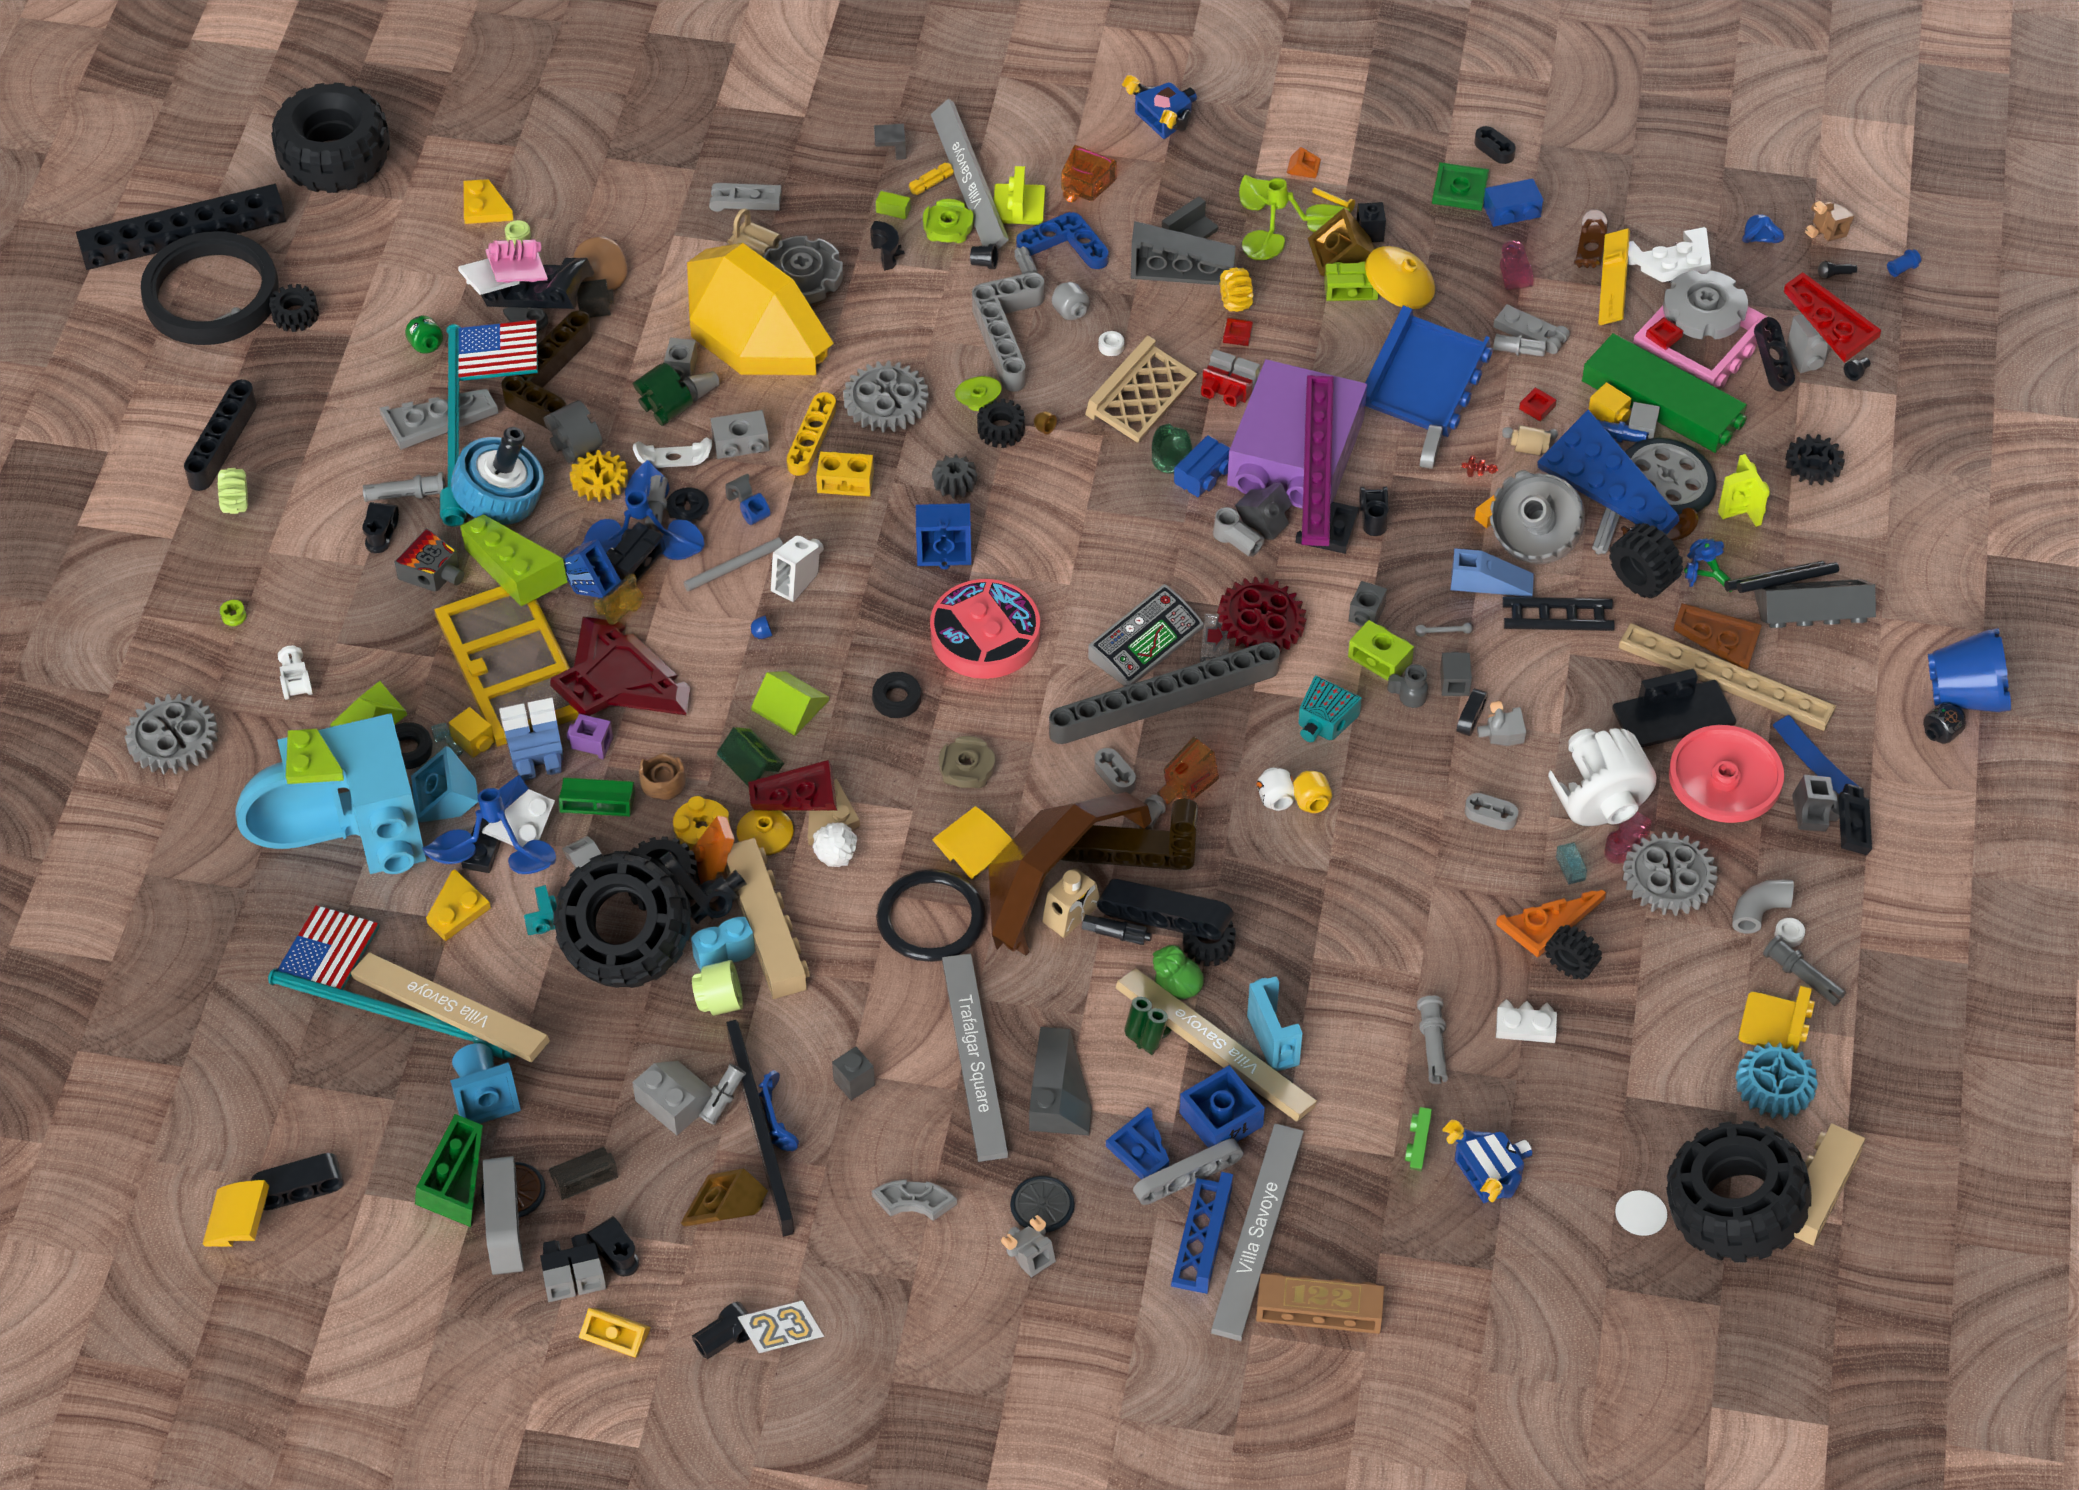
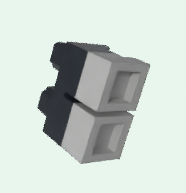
M586 1233L572 1237L573 1248L561 1250L560 1243L556 1240L543 1243V1255H540L548 1302L576 1296L570 1270L572 1268L579 1295L606 1289L596 1245L591 1243Z

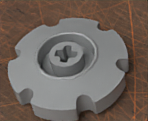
M807 236L786 238L778 242V248H769L763 258L795 281L809 304L825 299L826 292L828 291L835 292L843 279V262L839 259L838 250L832 244L820 238L815 241L808 240Z
M1697 270L1683 273L1672 280L1671 289H1666L1663 311L1666 319L1675 321V325L1684 331L1683 334L1697 339H1703L1704 336H1712L1714 339H1721L1735 333L1740 327V322L1745 320L1748 298L1744 289H1737L1735 287L1736 281L1731 277L1711 270L1706 274H1700Z

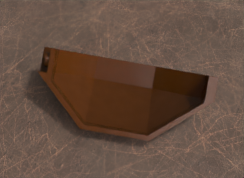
M1123 792L1040 810L989 864L991 930L996 949L998 950L1004 943L1011 951L1015 952L1017 950L1027 956L1030 951L1023 931L1047 873L1096 822L1124 816L1145 829L1152 822L1148 805L1131 794Z

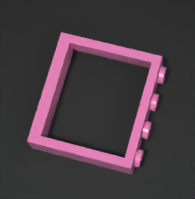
M1663 306L1634 336L1633 344L1718 389L1720 386H1725L1728 377L1732 373H1737L1745 358L1749 359L1758 345L1754 328L1756 324L1767 316L1748 307L1745 320L1740 322V326L1748 331L1713 370L1670 348L1664 350L1646 337V331L1665 317Z

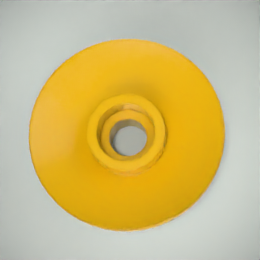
M752 810L745 814L737 825L738 841L741 842L755 838L758 848L763 847L766 856L776 854L785 849L790 844L794 833L791 819L782 811Z

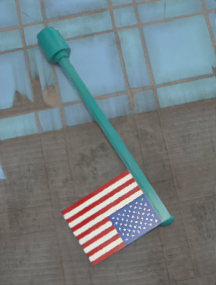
M536 320L463 328L457 324H451L446 328L448 333V487L440 492V517L447 526H460L467 517V512L457 503L451 490V477L459 457L460 381L538 373Z
M315 905L279 968L272 969L268 975V982L271 985L277 984L473 1041L474 1044H485L491 1048L493 1056L501 1059H507L508 1057L513 1059L516 1056L431 1015L343 990L351 977L352 970L358 965L379 929V923Z

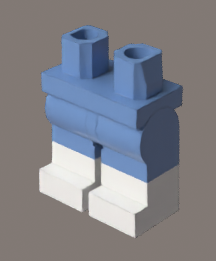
M553 698L528 702L529 716L533 729L532 733H530L524 703L499 708L513 769L517 770L523 781L536 777L534 769L536 765L545 764L547 775L562 772L561 760H564Z

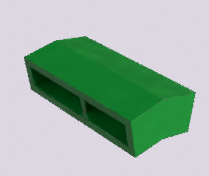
M563 778L559 795V811L561 813L630 817L635 796L634 782Z

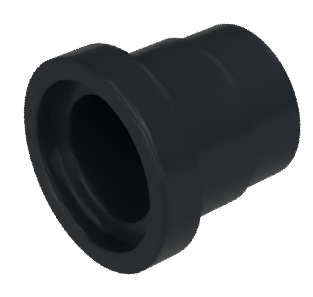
M990 243L988 246H972L970 251L971 265L996 269L998 264L997 245Z

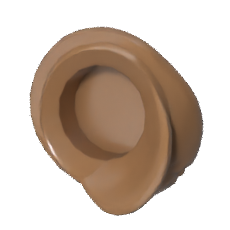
M593 237L583 241L577 247L573 258H587L594 271L593 277H587L581 282L583 287L594 293H608L622 285L627 275V263L620 247L613 240L605 237Z

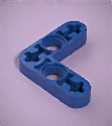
M1074 212L1065 213L1022 231L1016 237V248L1026 247L1030 256L1068 241L1083 261L1092 269L1106 267L1109 257L1107 247L1086 221ZM1052 231L1056 233V235L1052 237H1047L1043 235V233ZM1087 238L1091 241L1089 243H1080L1078 240Z

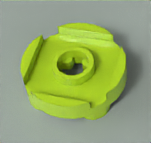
M942 199L936 201L935 206L930 208L929 205L923 213V228L927 233V238L930 241L962 243L966 241L967 235L973 229V212L971 209L965 208V204L959 200Z

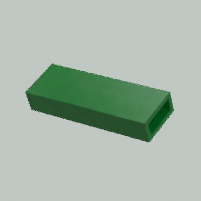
M1614 333L1584 364L1582 382L1597 390L1607 382L1632 398L1630 408L1633 407L1634 402L1659 406L1658 423L1714 453L1722 445H1728L1735 430H1741L1747 420V416H1745L1746 403Z

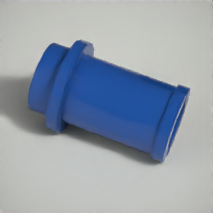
M1908 249L1904 252V255L1888 262L1887 269L1893 277H1897L1910 268H1917L1919 263H1921V256L1917 250Z

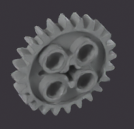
M877 361L874 368L867 364V371L857 369L858 376L850 375V382L845 383L846 390H843L844 408L847 409L848 416H853L854 423L861 421L862 428L870 424L871 431L881 427L882 433H885L886 428L890 427L893 432H896V426L898 425L906 429V422L914 425L915 417L922 418V411L927 410V403H929L928 385H925L924 377H919L918 371L911 372L909 365L902 369L901 362H898L895 367L891 366L890 361H887L885 366H882Z
M167 694L165 701L162 702L156 697L154 705L145 702L146 710L136 709L137 717H130L131 725L125 728L127 732L125 740L129 754H132L134 762L140 761L142 768L149 765L153 773L158 767L161 768L162 774H165L168 768H172L174 774H177L178 767L181 766L188 771V764L193 763L198 766L197 758L207 759L206 750L213 751V742L218 741L216 719L214 713H211L209 706L203 707L202 700L194 703L192 696L187 697L184 701L181 694H178L175 700H171L170 695Z
M1663 832L1662 837L1658 839L1652 833L1650 842L1642 837L1640 845L1633 844L1632 851L1627 852L1623 866V880L1627 881L1626 890H1633V899L1642 898L1640 906H1645L1648 903L1652 904L1651 912H1654L1659 907L1662 909V915H1665L1668 909H1672L1675 916L1678 915L1679 909L1689 914L1691 906L1699 910L1701 902L1706 904L1709 895L1712 896L1718 878L1716 876L1717 866H1713L1714 857H1707V848L1698 849L1699 841L1693 844L1688 843V835L1683 840H1680L1677 832L1674 833L1672 838H1668L1666 832ZM1666 854H1668V855H1669V858H1670V866H1669V869L1667 868L1668 858H1667ZM1671 878L1673 879L1672 889L1674 893L1670 889Z

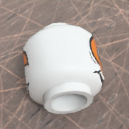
M1274 767L1269 768L1258 778L1256 786L1264 806L1281 811L1292 805L1295 800L1292 776L1287 770Z

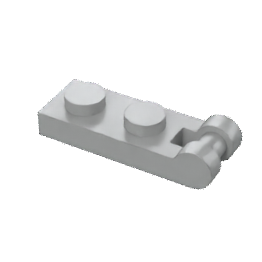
M715 183L711 188V195L713 197L710 198L709 208L716 212L722 211L724 208L779 211L782 194L781 185Z
M1506 304L1494 320L1493 327L1514 337L1522 335L1523 339L1545 342L1546 351L1551 354H1556L1561 348V343L1566 342L1570 336V332L1566 327H1556Z

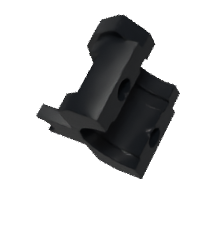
M874 221L870 228L871 245L873 249H881V262L884 271L893 269L896 266L895 257L905 254L904 250H900L901 244L899 245L898 232L892 225L886 222Z

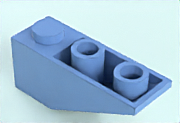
M1454 548L1451 590L1525 597L1533 596L1534 573L1483 551Z

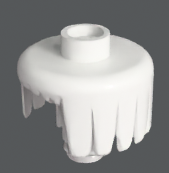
M1614 728L1609 730V734L1604 730L1596 733L1591 729H1583L1570 737L1569 751L1573 752L1572 758L1584 778L1581 781L1582 787L1572 782L1569 783L1568 790L1563 783L1557 781L1550 770L1548 774L1549 780L1573 822L1582 826L1622 823L1635 815L1639 806L1653 792L1657 779L1656 773L1636 736L1628 730L1621 729L1620 731V729Z

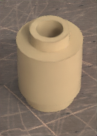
M1519 425L1518 430L1513 429L1510 445L1515 446L1516 452L1540 456L1541 453L1545 454L1548 451L1551 433H1546L1544 429Z

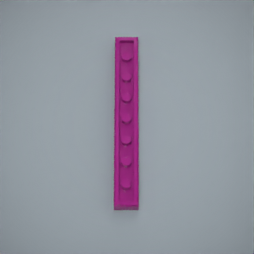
M1307 375L1301 545L1329 546L1333 376Z

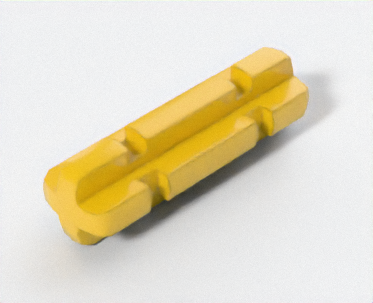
M943 163L937 169L934 168L920 176L919 180L915 179L910 182L909 188L911 193L919 195L925 191V188L928 190L943 181L944 177L947 179L952 176L954 170L951 164Z

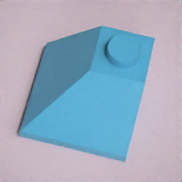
M445 746L411 775L418 822L461 817L479 802L476 779L450 747Z

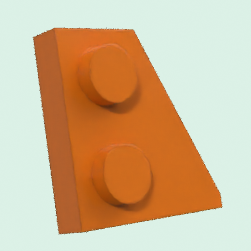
M716 816L691 849L695 854L698 877L701 884L707 880H715L717 872H724L727 857L735 840L727 817Z

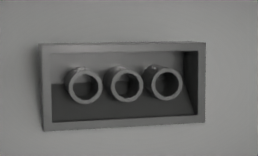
M1863 579L1787 583L1754 590L1760 619L1769 624L1770 628L1786 627L1788 622H1796L1797 626H1812L1813 621L1824 620V624L1827 625L1840 624V619H1851V623H1865L1867 618L1876 617L1875 584Z

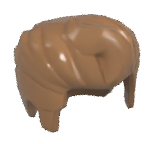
M663 752L649 760L642 759L639 767L641 789L645 795L653 799L663 800L675 798L682 793L686 782V771L680 758H674Z

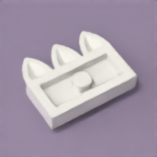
M1506 999L1497 1008L1496 1038L1555 1043L1557 1012H1554L1548 1003H1545L1540 1010H1534L1528 1001L1524 1002L1517 1009Z

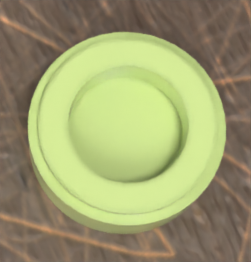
M521 220L508 223L505 227L506 240H513L514 245L516 240H520L521 244L523 240H529L531 232L528 223Z

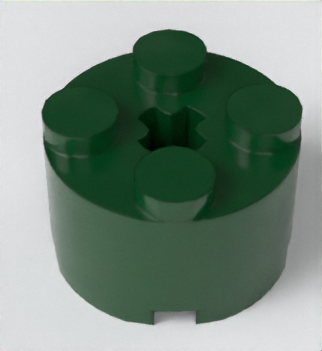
M667 363L655 366L632 383L635 390L641 395V398L638 399L641 407L646 412L652 410L656 421L661 426H664L693 405V399L687 386L682 388L679 383L680 376Z

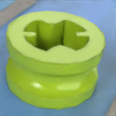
M238 600L226 601L219 610L222 621L228 626H238L247 617L244 605ZM235 610L237 614L231 616L229 612Z

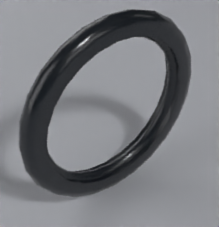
M930 869L907 874L895 881L884 892L879 901L876 919L883 939L893 950L916 961L936 962L942 961V957L960 955L974 944L984 928L986 911L979 892L967 880L948 871ZM927 883L944 884L955 888L964 895L971 908V922L966 933L954 943L943 947L923 948L907 943L895 932L891 922L892 906L901 893L911 887Z

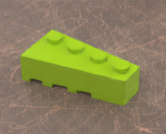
M482 514L460 526L465 550L521 607L567 583L563 558Z

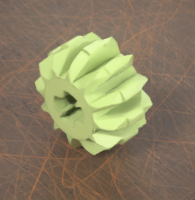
M227 468V470H220L218 473L219 506L223 513L238 514V512H245L248 508L247 480L243 469Z

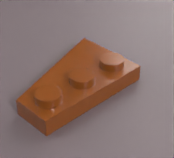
M1682 603L1675 621L1674 631L1731 664L1748 670L1762 625Z

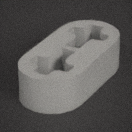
M1429 425L1422 449L1420 467L1434 468L1442 438V426Z
M1104 748L1099 750L1095 755L1096 772L1114 793L1127 792L1131 794L1136 784L1134 771L1114 749Z
M1482 793L1471 794L1466 799L1464 812L1468 819L1500 830H1510L1515 827L1518 809L1514 804ZM1477 805L1482 806L1479 810L1474 809ZM1504 813L1509 814L1506 818L1501 817Z

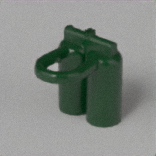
M1136 997L1132 1000L1124 1032L1130 1040L1137 1044L1138 1049L1143 1048L1146 1052L1153 1055L1155 1050L1159 1048L1161 1040L1167 1037L1172 1029L1166 1026L1168 1020L1167 1013L1162 1009H1152V1003L1149 999Z

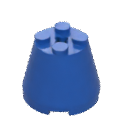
M1999 628L1982 631L1927 654L1935 706L1946 702L1957 705L1961 709L1990 712L2011 711L2006 660L2002 638L1999 637Z

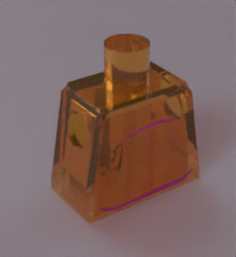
M1074 145L1061 173V188L1064 191V198L1069 202H1075L1078 197L1094 201L1117 179V161Z

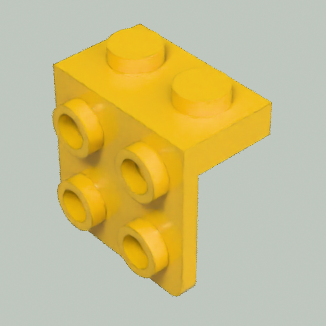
M1800 986L1796 1002L1762 993L1750 992L1747 997L1738 1035L1739 1041L1755 1046L1759 1045L1763 1048L1768 1041L1773 1047H1777V1044L1781 1042L1785 1049L1793 1045V1052L1797 1053L1799 1042H1806L1810 1025H1806L1804 1022L1805 1017L1811 1019L1815 1001L1809 1000L1812 989Z

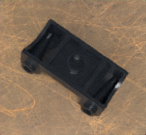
M565 258L561 265H543L547 280L536 282L519 281L518 285L481 294L487 307L575 309L579 286L585 278L593 277L594 271L587 258Z

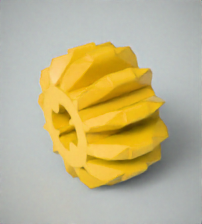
M1229 268V270H1224L1220 276L1221 300L1229 312L1244 311V309H1249L1252 306V298L1254 296L1252 279L1249 277V272L1244 268Z

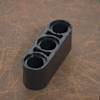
M324 1153L256 1173L251 1178V1181L265 1180L269 1185L263 1208L265 1211L338 1191L344 1185L338 1158L333 1153Z

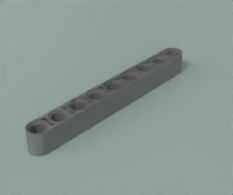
M1273 643L1257 644L1052 710L1049 715V737L1057 744H1066L1273 678L1279 670L1280 650Z

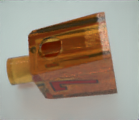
M1194 736L1165 766L1163 771L1166 784L1157 794L1168 805L1176 797L1194 800L1219 779L1215 752Z

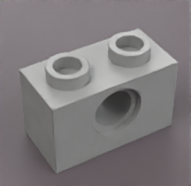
M763 410L710 418L717 459L769 451L768 431Z

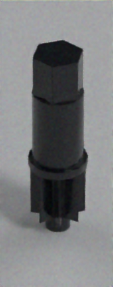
M1085 914L1082 922L1083 930L1117 938L1120 941L1144 945V942H1150L1152 938V933L1147 932V927L1126 921L1120 922Z

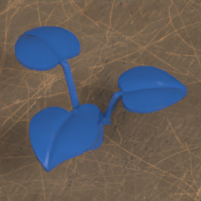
M649 460L645 461L634 472L627 483L625 502L628 510L624 512L625 520L623 527L621 528L620 524L612 519L600 520L589 528L582 544L598 539L607 553L610 548H615L621 542L623 533L628 529L630 517L641 520L649 516L659 531L664 534L663 539L666 549L662 554L668 559H686L701 552L705 546L702 533L691 522L687 520H674L666 530L653 514L647 499L650 491V479L652 476L660 475V482H662V478L665 476ZM667 483L665 498L668 496L669 493V483Z
M520 775L513 778L499 790L488 788L478 794L480 810L475 812L477 818L472 837L468 831L456 829L440 835L432 843L422 847L423 852L429 858L439 863L457 864L466 861L476 853V847L473 843L478 840L481 820L484 818L489 823L502 821L514 848L517 850L508 859L509 867L518 874H532L542 871L556 862L554 849L544 841L532 840L523 847L520 846L506 819L505 809L529 789Z

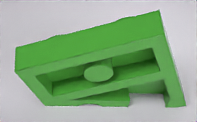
M1420 1107L1419 1114H1412L1410 1131L1416 1133L1414 1144H1407L1405 1161L1410 1162L1411 1170L1422 1171L1432 1109Z

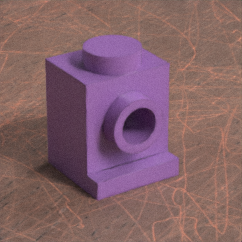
M578 714L575 723L570 724L567 732V739L570 740L571 749L596 754L599 759H604L613 739L611 721Z

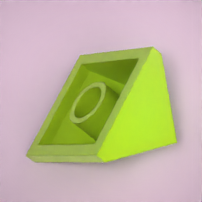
M379 681L354 701L330 726L334 727L392 713L395 725L407 716V712Z

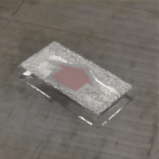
M1205 614L1200 662L1229 654L1230 639H1227L1228 631H1221L1222 623L1217 621L1219 615Z

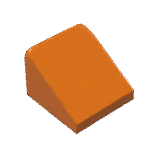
M1300 147L1290 157L1287 173L1316 178L1321 159Z

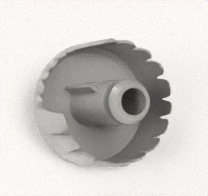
M1526 470L1518 471L1515 473V478L1512 476L1508 477L1503 482L1502 488L1497 489L1494 495L1495 501H1492L1490 506L1492 513L1490 522L1496 538L1510 555L1526 563L1546 564L1563 558L1574 549L1584 531L1585 510L1580 496L1569 483L1554 475L1532 474Z

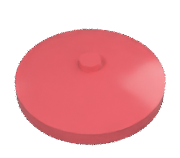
M1712 725L1689 733L1677 744L1670 760L1669 780L1678 799L1694 813L1718 822L1737 823L1755 819L1773 807L1781 794L1784 782V768L1776 750L1756 733L1736 726Z

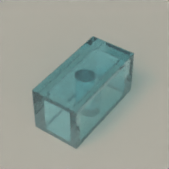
M1575 843L1557 846L1556 859L1568 885L1585 881L1587 869Z

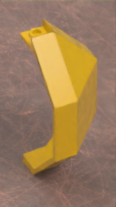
M744 243L707 248L687 262L691 337L741 375H816V364L825 360L828 356V348L834 343L792 278Z

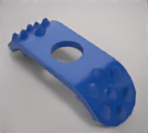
M773 1070L764 1075L763 1082L758 1085V1087L762 1088V1091L758 1094L759 1097H762V1105L770 1130L769 1134L772 1138V1144H775L781 1150L795 1151L799 1145V1140L795 1135L786 1131L783 1123H777L771 1102L772 1091L780 1079V1073Z

